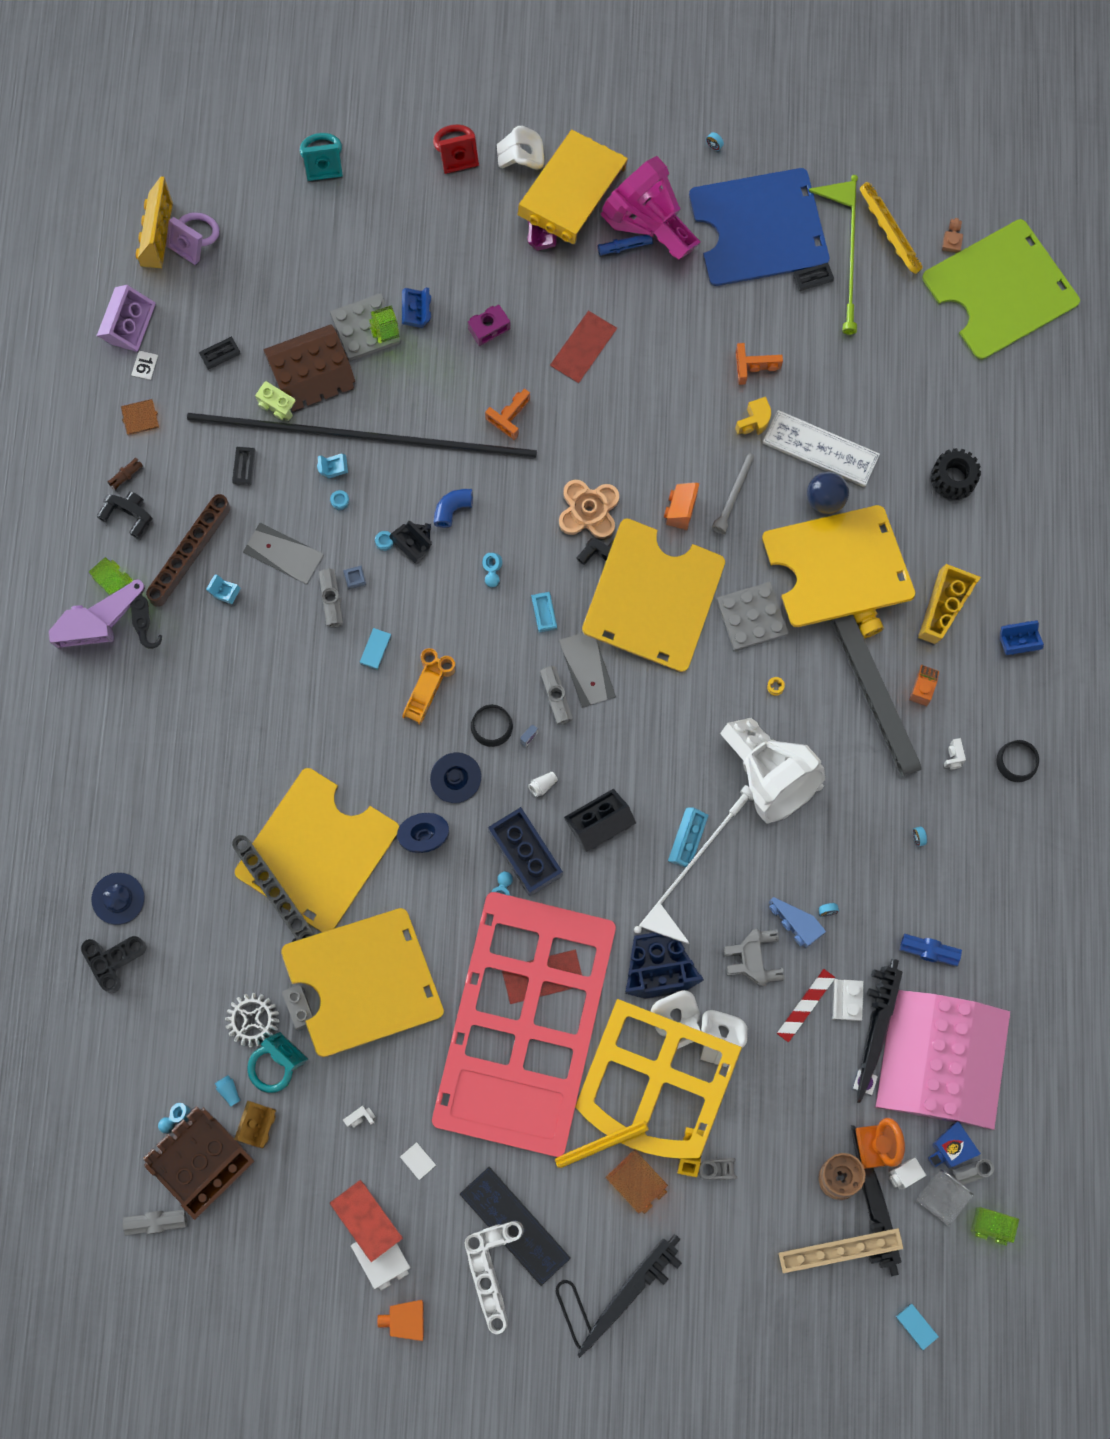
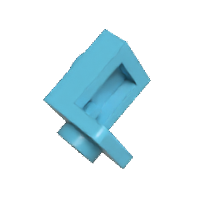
M342 453L329 458H325L322 455L318 456L317 469L319 473L327 478L348 473L346 455Z
M215 574L206 590L215 599L232 604L241 588L237 584L225 581Z

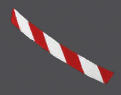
M825 969L822 970L777 1032L780 1037L787 1042L791 1040L834 981L835 976Z

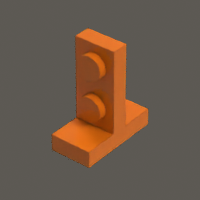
M737 343L738 385L746 384L747 371H776L781 369L783 355L746 356L745 343Z
M525 388L521 393H516L512 399L513 402L510 406L504 407L501 415L491 407L485 411V419L513 440L518 437L519 428L511 422L530 401V392Z

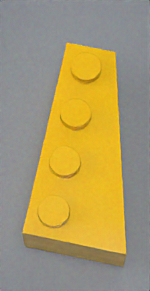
M945 564L938 572L918 638L933 644L938 643L946 634L954 618L981 577Z

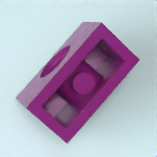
M499 304L495 307L487 308L480 315L472 316L468 321V330L479 346L511 329L510 320ZM491 322L492 325L486 326L484 323Z

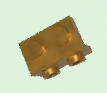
M247 1101L234 1140L264 1148L269 1139L270 1127L275 1121L276 1109Z

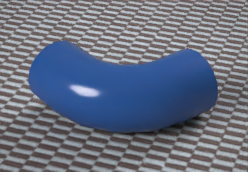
M453 490L444 495L436 506L434 525L442 528L451 527L455 510L458 508H472L473 490Z

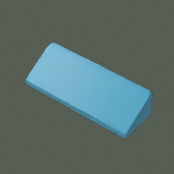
M694 807L685 809L668 859L669 862L686 868L692 861L706 825L708 814Z

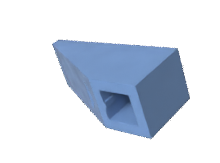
M775 897L770 899V910L775 916H780L783 920L781 922L787 931H792L795 935L794 940L799 946H804L806 949L826 932L813 915Z

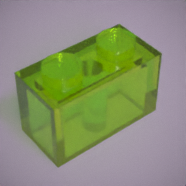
M392 305L370 312L371 319H369L371 334L373 338H377L378 343L400 337L398 322Z
M106 557L89 571L91 577L109 596L133 581L126 572L122 574L118 570L120 567L113 559L109 561Z
M977 1207L970 1231L976 1233L975 1237L987 1240L990 1237L995 1239V1243L1007 1246V1243H1014L1019 1219Z

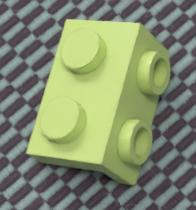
M265 381L255 395L259 403L258 406L265 411L271 410L274 412L273 415L280 420L290 421L293 416L290 409L296 400Z

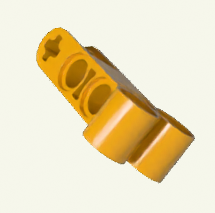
M427 648L421 653V662L424 669L402 715V718L412 719L418 722L419 725L423 722L443 677H450L456 671L455 661L452 657L443 656L439 659L437 652L431 648ZM430 655L435 658L432 662L425 661V658ZM450 663L452 665V667L449 670H444L442 668L443 664Z

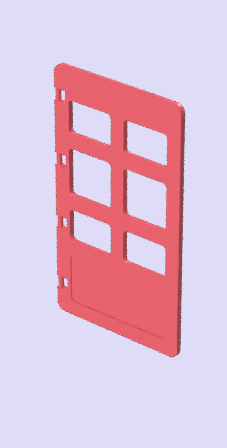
M491 892L487 895L432 1116L434 1127L553 1157H560L565 1153L616 930L613 921L497 892ZM487 914L494 915L491 926L485 925ZM502 924L537 933L539 939L534 961L529 963L492 954L490 946L495 926ZM554 938L596 948L592 972L589 977L548 967L547 962ZM486 968L525 976L529 979L519 1020L476 1010L478 995ZM473 973L479 974L477 985L470 984ZM543 982H550L586 992L577 1034H570L534 1024ZM476 1025L515 1036L508 1065L470 1057L465 1054L471 1026ZM458 1033L465 1034L462 1045L456 1044ZM533 1039L572 1049L573 1054L566 1079L528 1071L523 1068L529 1040ZM443 1093L450 1095L448 1106L441 1105Z

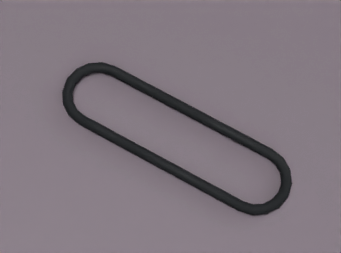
M563 1280L556 1286V1295L575 1345L581 1349L559 1294V1287L562 1284L568 1283L572 1286L589 1333L592 1329L575 1285L571 1281Z

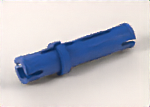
M643 234L622 240L613 239L612 242L598 244L597 248L600 256L610 253L618 254L623 250L651 245L653 240L650 235Z

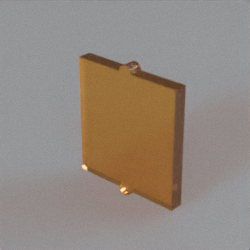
M153 399L121 406L122 422L125 423L127 435L159 428L158 412L155 411Z

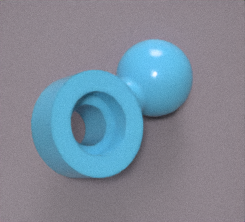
M487 553L482 560L483 567L489 571L485 577V583L493 588L500 582L496 571L502 566V558L498 553Z
M504 871L498 875L499 886L494 888L492 892L510 896L507 887L512 884L513 876L511 873Z
M176 1103L170 1110V1117H164L159 1121V1130L162 1133H170L175 1123L178 1124L183 1119L187 1122L189 1119L186 1116L191 1112L189 1106L183 1103Z

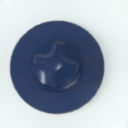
M454 752L446 754L434 764L431 770L430 784L432 790L440 799L449 803L466 801L477 792L480 786L481 770L478 763L465 753Z
M434 813L413 815L407 818L397 831V838L401 847L413 853L433 851L443 845L449 836L447 821L442 816Z
M112 873L103 877L94 887L91 897L92 907L96 915L102 921L112 925L126 924L135 919L141 912L145 900L144 890L139 881L126 873Z

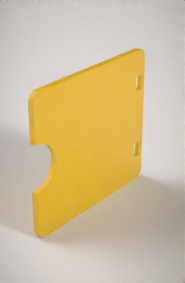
M880 505L768 530L762 535V541L770 565L786 566L796 575L797 582L794 588L781 596L789 621L794 627H802L913 600L915 597V589L886 511ZM885 524L887 532L882 533L879 526ZM902 572L905 580L899 581L897 574Z
M628 518L623 519L619 524L585 617L582 631L589 637L678 672H684L688 669L725 565V559L717 553L694 544L691 545L688 552L681 556H669L658 546V530ZM604 631L614 634L613 640L602 636ZM659 652L669 656L668 660L665 661L657 658Z
M305 768L301 771L252 844L306 922L320 932H326L336 928L396 838L399 825L371 806L363 813L355 816L341 813L334 801L338 785L313 769ZM252 856L248 861L249 865H255L258 862V857ZM241 860L235 868V876L266 896L260 886L253 883L255 879ZM261 873L259 879L266 881L269 878V873ZM273 888L270 892L271 897H277L280 894V889ZM284 904L282 906L284 909L290 912V904ZM307 909L316 914L314 920L303 915Z
M403 908L285 944L281 950L291 983L310 985L319 994L320 1008L315 1016L305 1022L315 1051L320 1057H327L437 1020L444 1013L408 912ZM408 929L412 940L406 941L402 931ZM424 987H430L433 997L427 998Z

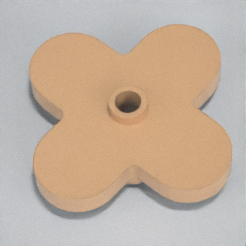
M581 480L569 481L564 487L563 496L570 507L563 511L559 517L560 529L568 535L578 534L587 528L598 539H607L612 536L615 530V522L608 512L615 508L619 502L617 488L610 484H603L592 490Z

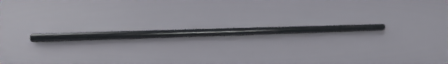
M187 413V420L535 458L537 455V450Z

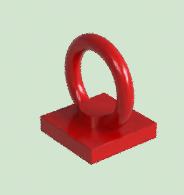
M454 124L443 127L435 134L433 145L441 153L445 174L479 166L476 136L472 129L464 125ZM451 132H462L466 134L463 136L441 140V138L444 135Z

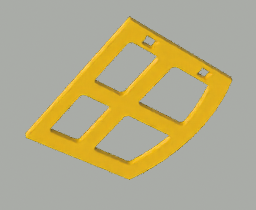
M617 999L575 1108L591 1124L606 1135L626 1128V1126L616 1121L595 1103L597 1092L611 1061L644 1073L650 1078L632 1125L642 1120L646 1121L647 1125L649 1124L663 1085L665 1083L672 1084L705 1099L691 1139L688 1141L660 1139L647 1136L646 1132L621 1143L641 1152L661 1157L679 1159L701 1158L742 1047ZM627 1017L635 1018L667 1032L657 1060L652 1061L617 1046L618 1038ZM682 1038L689 1039L722 1053L712 1082L708 1083L671 1067ZM723 1063L730 1065L725 1077L720 1075ZM701 1122L707 1124L703 1137L697 1134Z

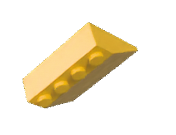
M162 176L149 191L148 199L144 201V209L146 211L141 219L143 229L142 232H139L138 237L140 247L136 249V259H138L142 267L161 269L163 267L168 223L171 219L173 201L165 177Z

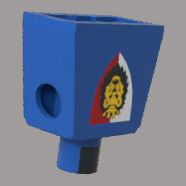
M957 1121L932 1144L936 1152L928 1157V1159L935 1168L943 1162L947 1168H951L981 1153L962 1125Z

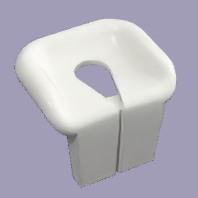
M517 126L512 130V133L497 144L498 166L502 169L514 163L525 165L534 170H541L544 167L543 141L540 135L525 126ZM520 144L528 145L532 153H527L520 147Z
M679 991L660 999L651 1008V1012L673 1020L670 1016L671 1011L678 1008L681 1010V1022L679 1023L700 1031L697 1024L700 1020V1012L694 995L689 991ZM655 1027L661 1036L666 1037L667 1032L665 1030ZM682 1038L677 1049L694 1041Z
M716 1010L704 1012L702 1015V1032L742 1048L746 1045L748 1028L742 1019ZM719 1026H724L729 1030L726 1038L721 1037ZM703 1045L700 1060L719 1065L722 1053Z

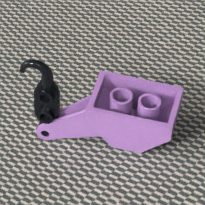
M140 580L132 581L89 609L83 608L81 605L72 606L70 610H66L49 630L50 643L57 648L113 642L114 633L111 628L131 607L133 627L139 635L140 643L145 648H157L162 642V635L158 636V640L155 643L147 641V632L150 626L149 605L147 599L142 595L145 591V585Z

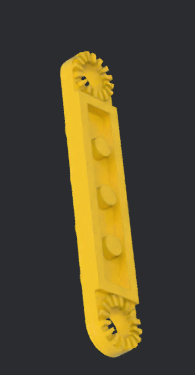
M865 182L860 187V191L869 204V210L877 217L879 226L887 233V239L895 246L897 255L903 259L911 272L917 274L923 268L922 263L915 257L916 253L885 203L878 196L876 189L872 188V184L870 185V183Z

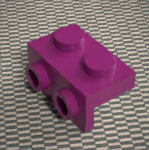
M528 221L529 234L527 240L529 245L537 251L556 246V235L550 234L545 229Z

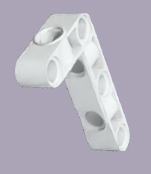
M518 1221L485 1228L482 1231L469 1235L465 1239L468 1261L488 1328L494 1334H500L507 1328L508 1318L489 1249L506 1245V1243L521 1238L524 1233V1227ZM511 1225L518 1227V1236L510 1235L509 1227ZM472 1237L479 1239L480 1246L478 1248H473L470 1245ZM483 1278L491 1280L492 1285L490 1288L486 1289L482 1286L481 1281ZM495 1318L501 1319L503 1328H495L493 1320Z

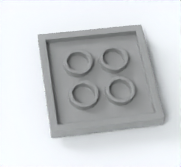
M381 293L330 311L349 362L401 343Z
M771 582L723 595L716 599L734 651L788 636L789 634Z

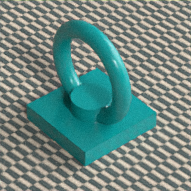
M316 133L302 141L299 151L304 159L307 181L343 176L340 160L342 143L339 138L329 133ZM319 140H327L333 143L308 147L311 143Z
M281 1032L265 1038L261 1043L262 1047L256 1049L248 1061L247 1071L252 1084L257 1089L266 1093H276L283 1090L290 1083L293 1070L304 1065L308 1060ZM267 1053L271 1054L272 1059L276 1063L285 1067L283 1079L275 1085L263 1083L256 1074L255 1066L258 1058Z

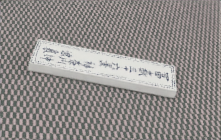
M779 410L763 441L764 445L827 472L836 473L844 479L864 488L880 455L875 451Z

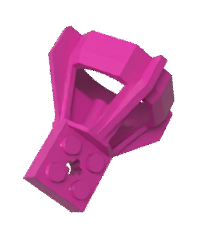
M655 156L642 164L611 193L612 195L606 200L602 208L601 216L614 230L645 234L651 237L656 235L658 241L669 249L670 254L680 260L692 252L700 244V241L676 216L681 208L668 180V168L658 156ZM632 214L637 216L635 219L630 218Z

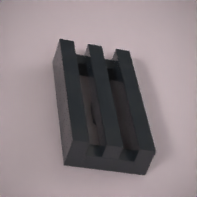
M828 262L794 272L793 274L799 291L833 282L834 280ZM822 270H826V272H822V273H819V274H814V275H811V276H809V277L800 279V277H802V276H806V275H809V274H812V273H816V272H819V271H822Z
M232 336L199 352L208 370L241 354ZM229 344H232V346H230V347H227V348H225V349H223V350H220V351L216 352L215 354H213V355H211V356H209V357H207V358L205 357V356H207V355H209V354H211V353H213V352H215V351H217V350H219V349H221V348H223V347H225V346H227V345H229Z
M236 447L232 477L233 484L252 485L255 448ZM240 452H244L241 478H238ZM248 452H250L248 477L245 479Z

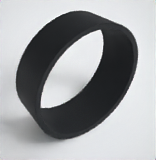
M493 704L481 707L475 713L471 722V731L474 738L480 744L488 747H495L505 743L513 730V722L508 712L504 708ZM487 708L500 709L507 714L509 719L507 732L495 740L481 737L475 729V717L479 712Z
M1024 740L1009 742L997 754L996 763L998 770L1010 781H1027L1035 775L1038 769V751L1031 743ZM1020 743L1033 751L1037 763L1031 773L1022 776L1015 775L1005 767L1003 754L1010 744Z

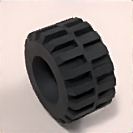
M953 448L952 452L947 450L939 456L931 471L932 486L937 488L936 492L938 494L943 493V497L947 498L949 496L950 500H955L956 497L960 500L963 496L967 497L973 492L981 476V471L979 470L981 466L980 463L976 464L978 459L976 457L972 458L971 452L967 454L964 449L958 451L957 448ZM946 469H960L965 475V480L955 481L951 479Z

